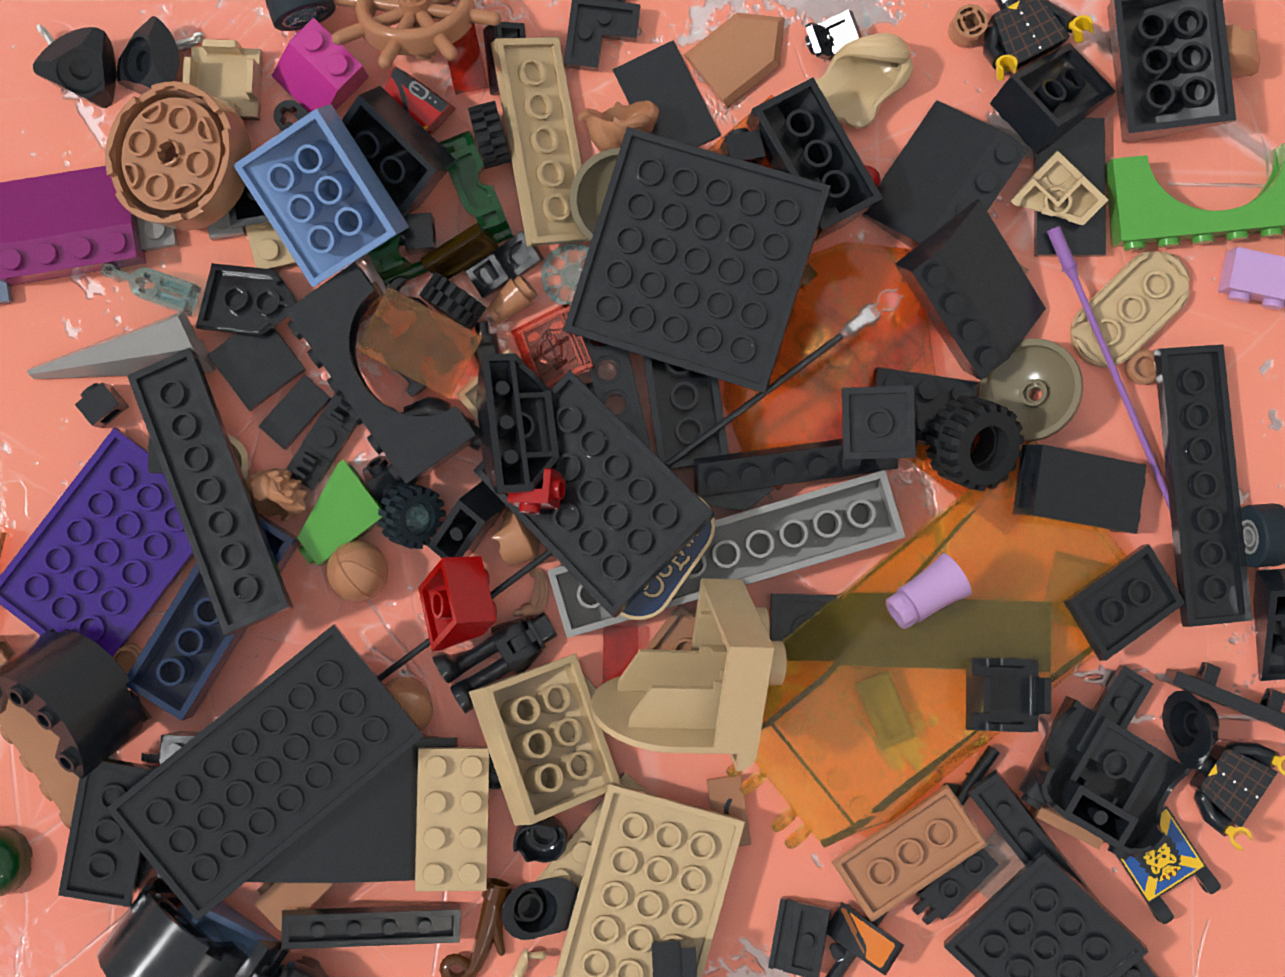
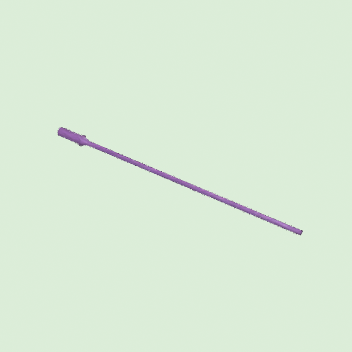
M1055 227L1047 231L1063 268L1061 271L1066 273L1075 287L1170 511L1167 485L1081 286L1077 271L1078 263L1076 264L1061 227Z

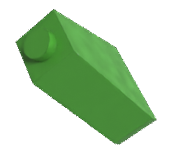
M343 459L337 464L297 537L302 544L299 547V551L310 564L315 562L318 566L326 565L336 548L344 543L359 540L379 525V520L384 519L383 516L378 515V510L383 509L349 461Z

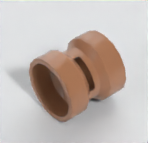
M968 4L959 8L948 28V35L953 44L962 48L975 45L988 26L987 13L983 8L975 4Z

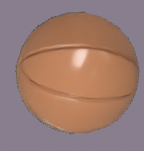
M365 541L347 542L336 548L329 557L326 566V576L332 590L339 597L352 602L367 601L377 596L386 585L388 563L376 546Z

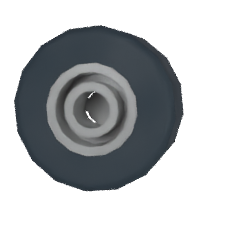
M1275 503L1247 505L1241 508L1247 566L1258 568L1284 564L1285 508Z

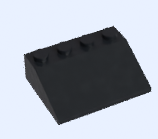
M1223 0L1110 1L1107 11L1122 143L1161 138L1236 121Z
M936 100L880 182L878 190L883 200L861 215L911 249H914L976 199L981 200L988 211L1029 149L1000 129Z
M976 199L895 263L900 274L962 370L979 380L984 379L1009 359L1046 310L1040 297L979 199Z

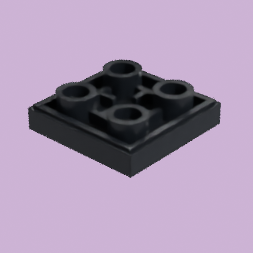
M275 327L262 336L236 333L208 354V357L250 411L306 370Z

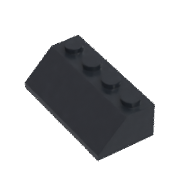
M814 77L752 108L746 124L750 131L760 130L766 159L772 169L830 185L832 188L815 242L844 227L883 200L882 195Z

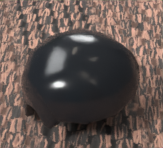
M555 816L548 817L532 825H518L514 835L513 850L514 852L519 851L525 862L537 861L547 863L556 861L566 850L568 837L566 828Z

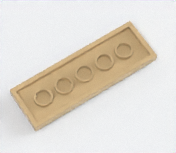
M559 37L495 39L491 43L527 247L589 242L577 228L570 209L572 183L582 164Z

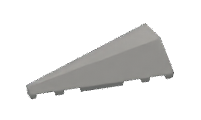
M184 310L132 331L119 333L31 367L27 372L33 379L128 376L187 348H191L197 354L204 372L215 371L216 367L208 357L209 352L203 339L198 340Z

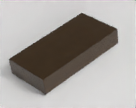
M475 223L423 256L421 261L423 267L431 274L436 272L450 279L499 247L496 239L480 224Z

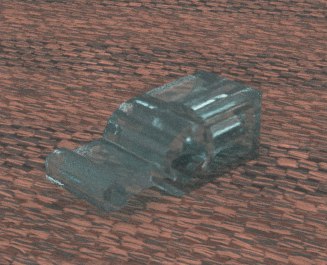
M107 263L103 264L101 270L105 277L115 282H128L133 294L139 298L175 312L185 310L186 315L189 317L192 316L201 288L194 283L151 268H139L131 275ZM154 282L155 286L153 289L144 288L145 283ZM169 291L181 295L182 298L170 294Z

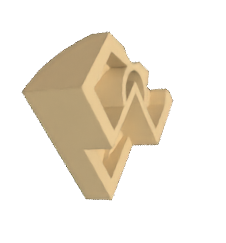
M1056 150L1012 197L1010 202L1018 207L1022 206L1039 211L1042 214L1052 217L1056 216L1069 222L1084 225L1109 199Z

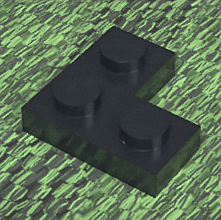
M572 0L564 67L598 71L602 38L636 42L641 4L609 0Z

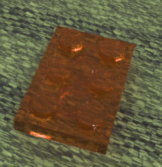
M388 287L355 350L451 399L483 336Z

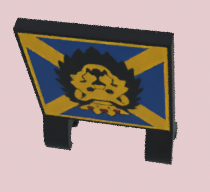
M1165 806L1162 809L1160 826L1162 832L1168 838L1159 850H1151L1140 854L1137 858L1129 855L1126 861L1116 856L1146 901L1155 919L1162 924L1172 921L1174 915L1160 896L1191 876H1195L1200 887L1206 893L1214 894L1221 889L1218 880L1208 869L1169 808Z

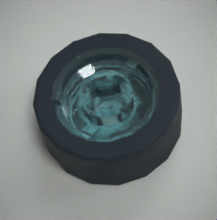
M265 0L274 28L280 31L301 30L313 17L320 23L330 17L336 10L333 0Z

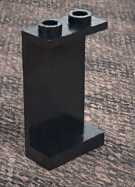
M1022 445L1023 452L1020 458L1012 514L1109 529L1110 532L1137 534L1141 518L1140 510L1143 489L1146 483L1147 465L1048 445Z

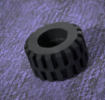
M965 395L958 397L957 401L950 400L947 402L945 410L941 408L936 413L938 418L935 422L931 421L929 428L932 429L931 434L926 435L925 442L930 446L926 450V455L932 459L930 462L932 469L938 471L937 474L942 478L971 490L985 491L986 487L989 489L998 487V481L1004 483L1009 478L1008 473L1015 471L1018 466L1015 464L1016 460L1021 458L1023 452L1020 450V445L1024 443V436L1019 434L1023 428L1021 422L1015 421L1017 418L1015 413L1003 405L976 396L968 397ZM979 432L978 443L970 454L973 439Z

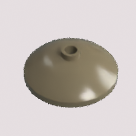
M620 148L608 149L592 156L581 166L572 183L570 191L571 214L579 231L590 242Z
M1037 338L1022 340L1009 359L984 379L980 380L979 398L1003 405L1015 413L1017 416L1015 421L1021 422L1023 428L1019 434L1024 436V442L1043 440L1061 431L1077 413L1083 396L1082 373L1073 356L1062 346L1049 340ZM1042 391V397L1037 401H1033L1034 393Z

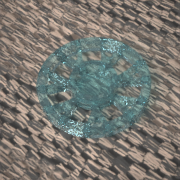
M566 244L553 250L545 259L541 270V281L546 294L556 304L566 308L571 307V299L574 297L583 269L581 263L586 259L589 247L581 244ZM569 250H578L577 262L568 261ZM556 256L565 263L561 270L550 265ZM548 267L552 269V272L547 273ZM559 275L561 282L548 286L547 277ZM563 286L571 290L567 301L557 297ZM557 289L555 294L551 290Z

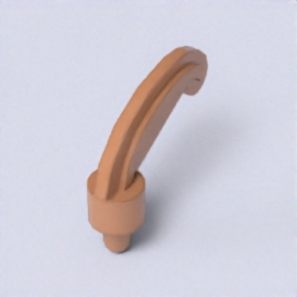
M534 568L529 572L532 578H536L531 603L523 604L521 609L514 610L513 616L515 617L524 615V618L535 616L542 612L547 603V579L538 568Z

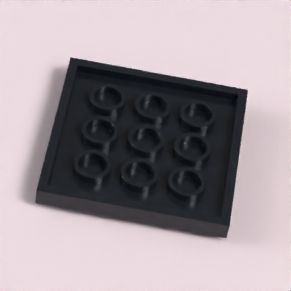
M1044 849L944 941V948L975 977H1121L1149 952L1147 946Z

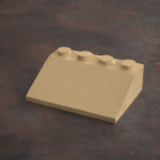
M576 654L469 691L515 826L532 825L606 793L608 782L621 785L603 730L592 716V699Z

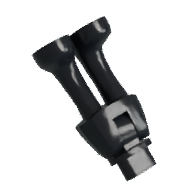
M544 612L531 620L529 617H526L525 622L522 618L492 627L491 637L462 654L452 656L446 652H441L432 657L438 671L449 684L497 652L501 655V658L450 687L464 713L474 709L469 691L493 683L512 671L516 674L524 672L541 655V649L547 648L545 643L558 636Z

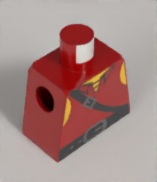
M396 66L392 70L384 88L430 135L456 109V107L406 71Z

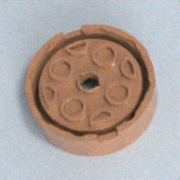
M183 82L157 83L151 86V90L138 98L133 96L116 116L108 135L105 150L107 176L112 178L117 192L115 196L118 201L135 216L175 230L201 229L225 216L242 195L246 185L233 165L251 153L250 138L239 114L222 99ZM174 145L178 158L174 157L172 161L167 163L165 158L166 151L170 146Z

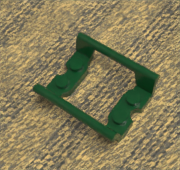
M465 131L439 142L456 159L449 169V174L467 213L475 217L478 224L496 239L497 243L514 237L493 186L483 185L479 181V175L485 167L470 131ZM400 234L369 253L385 287L396 276H403L409 281L429 272L423 267L422 261L412 264L404 257H401L399 252Z

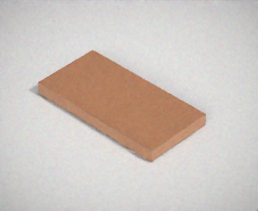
M946 784L831 863L870 921L873 922L988 845V842L948 784Z

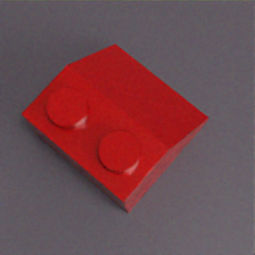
M482 556L443 557L418 587L432 652L482 636L497 621V607L491 599L489 590L490 577L487 569H484Z

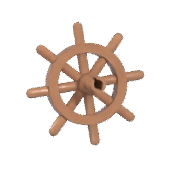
M333 0L338 6L355 8L358 23L333 33L332 41L336 45H343L363 37L371 46L383 51L378 58V64L383 69H388L397 55H415V58L418 60L426 61L432 59L431 55L435 56L437 50L447 60L451 61L456 59L458 55L453 43L462 38L470 30L473 23L497 26L501 22V15L496 11L476 9L475 0H458L457 6L446 5L456 0ZM376 11H384V12H385V13H383V14H380V15H377V16L374 17ZM434 18L442 19V20H440V21H438V22H435V21H434ZM399 23L397 28L389 27Z

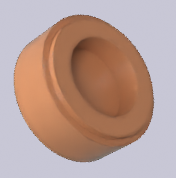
M1140 350L1126 361L1125 373L1130 381L1138 385H1146L1156 380L1154 352Z

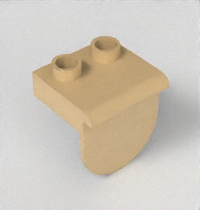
M701 578L691 650L639 649L621 676L603 683L594 692L591 713L595 722L612 737L637 748L663 753L730 754L736 772L749 768L756 760L768 685H782L786 675L787 659L785 646L782 641L770 640V621L767 608L754 606L743 580Z

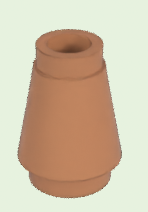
M519 275L515 279H509L490 303L491 305L487 307L486 311L496 323L500 324L533 305L532 300L538 294L522 275Z

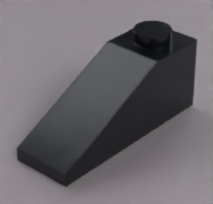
M1285 568L1256 570L1253 605L1259 679L1261 681L1284 680Z

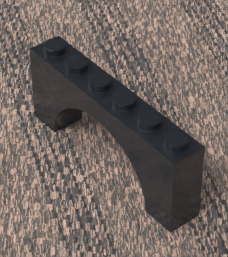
M353 262L288 308L286 313L291 321L287 325L299 340L304 338L311 349L307 353L319 369L324 366L331 377L327 380L328 384L338 397L342 395L346 397L351 405L347 408V411L359 426L364 423L371 433L367 437L369 443L378 454L385 453L391 462L387 465V468L398 483L404 481L408 485H413L479 439L480 436L462 410L457 406L435 415L411 416L390 409L370 390L358 365L356 339L364 314L381 295L363 269Z

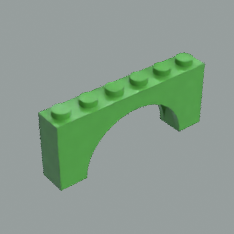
M1285 143L1273 150L1271 174L1260 193L1248 204L1229 210L1212 211L1198 209L1173 198L1155 179L1147 155L1113 158L1105 165V183L1107 198L1109 199L1108 211L1112 247L1124 246V251H1136L1145 249V244L1158 243V248H1168L1180 245L1181 240L1192 239L1193 245L1214 242V237L1226 236L1227 241H1239L1248 239V234L1261 233V238H1272L1283 235V231H1285Z

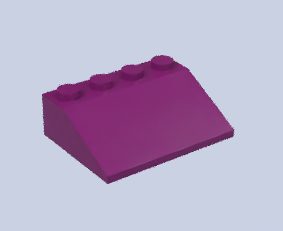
M106 166L0 182L1 282L13 286L147 263L145 251L141 249L137 218L115 196L117 192L112 178L107 176Z

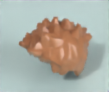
M286 469L261 470L250 475L245 481L256 510H260L262 515L268 517L279 514L281 515V521H287L306 510L302 500L307 495V492L299 489L302 483L301 480L290 479L292 473Z

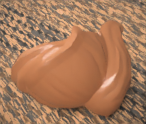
M647 100L635 102L628 106L622 105L617 101L614 107L609 108L603 113L595 109L586 108L577 117L580 121H585L591 140L599 151L602 152L608 149L621 148L627 127L651 134L654 125L659 119V109L656 104Z

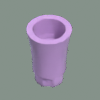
M942 553L920 574L898 588L897 593L885 600L886 607L897 624L902 629H907L916 622H922L948 605L971 596L972 589L959 565L949 555Z

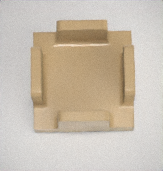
M203 39L202 47H192L191 57H184L183 83L193 85L227 102L239 114L242 120H260L263 52L261 49L242 48L236 40Z

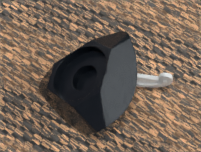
M152 16L134 32L120 55L116 72L117 82L134 92L144 94L152 89V85L174 81L179 67L178 50L200 44L205 39L204 33L196 32L193 34V37L175 41L165 24L159 18Z
M41 24L36 25L38 32L45 38L48 46L34 61L33 72L53 85L100 108L109 107L113 102L116 88V61L113 46L105 31L97 27H85L73 30L54 40L44 26Z

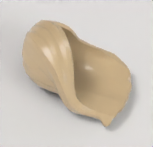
M891 33L868 35L855 39L841 47L830 61L823 77L815 79L838 121L858 129L866 128L871 124L882 104L907 84L913 71V62L910 57L911 52L907 43L902 38Z

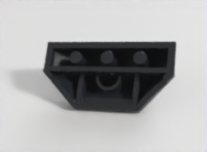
M516 353L481 354L479 359L476 405L483 464L496 494L533 491L543 479L544 469L552 468L559 459L551 390L522 362L523 360Z

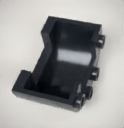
M54 628L47 630L0 665V714L6 710L9 698L15 706L24 708L35 717L37 723L42 728L51 730L60 739L55 758L64 770L73 772L81 780L137 734L143 726L142 706L139 697L135 695L132 697L126 686L130 682L127 674L100 645L76 631L66 628L61 632H56Z
M157 876L150 878L97 953L99 965L106 977H234L248 956L232 941L214 942L177 908L181 901L166 882Z

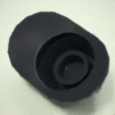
M1185 690L1175 691L1168 696L1164 703L1162 712L1163 727L1181 764L1188 769H1198L1205 764L1210 756L1212 746L1218 740L1219 717L1216 710L1209 703L1198 700L1192 693Z
M563 877L542 879L523 883L515 887L506 897L502 907V922L505 929L512 937L520 940L535 939L567 930L579 888L572 881Z

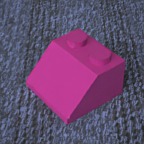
M314 17L288 42L272 74V77L308 113L316 108L330 104L337 110L369 78L364 67L342 45L334 44L332 35Z

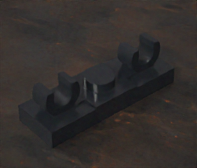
M336 394L333 395L286 468V470L291 471L292 478L301 480V484L312 491L317 489L358 425L347 411V408L351 405L344 395L340 397Z

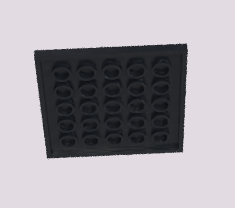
M627 127L563 331L766 394L832 189L831 186Z

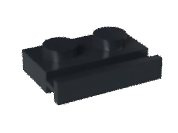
M782 897L779 904L768 968L783 970V972L803 977H820L832 908Z

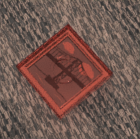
M562 304L511 331L523 363L549 389L569 370L576 376H579L595 368L583 337L563 331L570 310L569 304Z

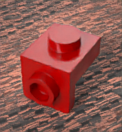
M545 468L542 489H534L526 493L508 494L507 502L518 507L519 512L523 514L536 515L540 514V509H559L560 500L565 496V481L562 478V474L552 468Z

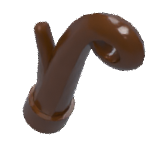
M487 878L486 891H482L481 894L483 902L470 960L460 954L447 955L440 964L439 971L441 977H476L490 953L493 942L497 953L500 956L505 954L502 907L506 897L512 891L513 886L510 883L497 878ZM459 964L464 970L460 973H454L450 970V966Z

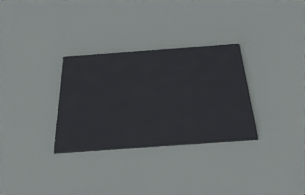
M674 40L612 69L629 105L646 100L657 105L659 119L654 125L651 134L699 147L721 136Z

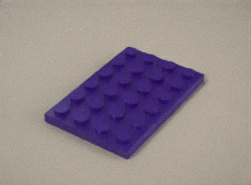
M113 428L0 575V605L39 635L53 628L56 632H61L65 628L90 638L113 657L118 649L129 641L193 557L192 548L164 474H154L148 471V451L118 428Z

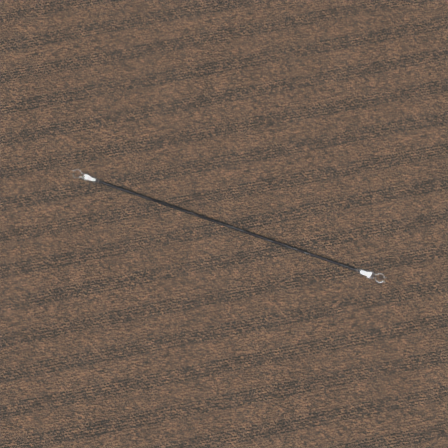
M896 287L895 291H894V290H890V289H887V290L882 291V292L880 293L879 297H880L881 294H883L884 292H893V293H895L896 290H897V287ZM904 295L898 297V305L892 310L882 309L879 312L876 308L879 304V297L877 304H866L859 309L855 317L839 330L840 333L768 386L766 394L761 392L756 394L667 460L665 464L670 468L842 339H847L849 336L856 335L865 327L874 325L881 318L882 311H894L899 305V298H903ZM547 549L490 592L491 599L495 598L553 554ZM429 638L378 675L380 680L383 681L429 647Z

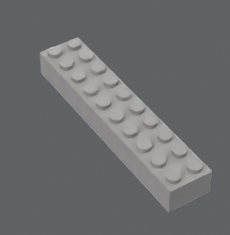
M882 470L715 520V533L711 544L665 609L697 600L701 578L743 580L744 584L747 585L905 538L886 471ZM564 566L547 570L567 638L630 620L620 614L616 618L612 617Z

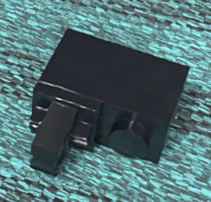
M481 481L458 499L428 547L441 558L470 556L475 552L489 529L494 526L506 505Z

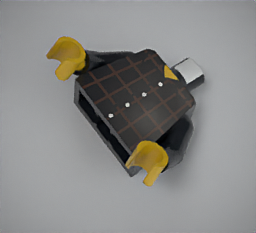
M995 0L1000 11L992 15L984 32L983 55L996 70V79L1002 81L1004 80V75L1006 76L1011 72L1015 74L1017 69L1060 48L1070 37L1068 33H1073L1075 42L1081 43L1084 41L1083 30H1087L1091 34L1094 33L1093 20L1087 15L1076 16L1049 0Z
M1230 742L1225 747L1216 744L1212 747L1210 756L1205 764L1198 769H1194L1196 773L1190 780L1189 785L1195 790L1193 799L1202 819L1222 836H1229L1235 850L1244 851L1243 847L1235 842L1238 835H1245L1253 842L1250 831L1242 826L1278 772L1272 768L1278 767L1279 771L1285 775V755L1280 757L1279 752L1256 742Z

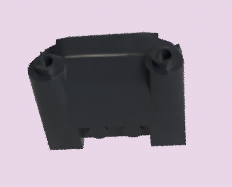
M1066 695L1018 789L1024 792L1021 797L1023 801L1038 810L1041 809L1043 804L1050 807L1058 814L1109 843L1110 846L1107 850L1126 861L1129 855L1137 858L1140 854L1151 850L1158 851L1166 842L1168 836L1162 832L1160 826L1163 806L1174 787L1188 776L1192 769L1184 767L1161 750L1108 718L1082 705L1078 700Z

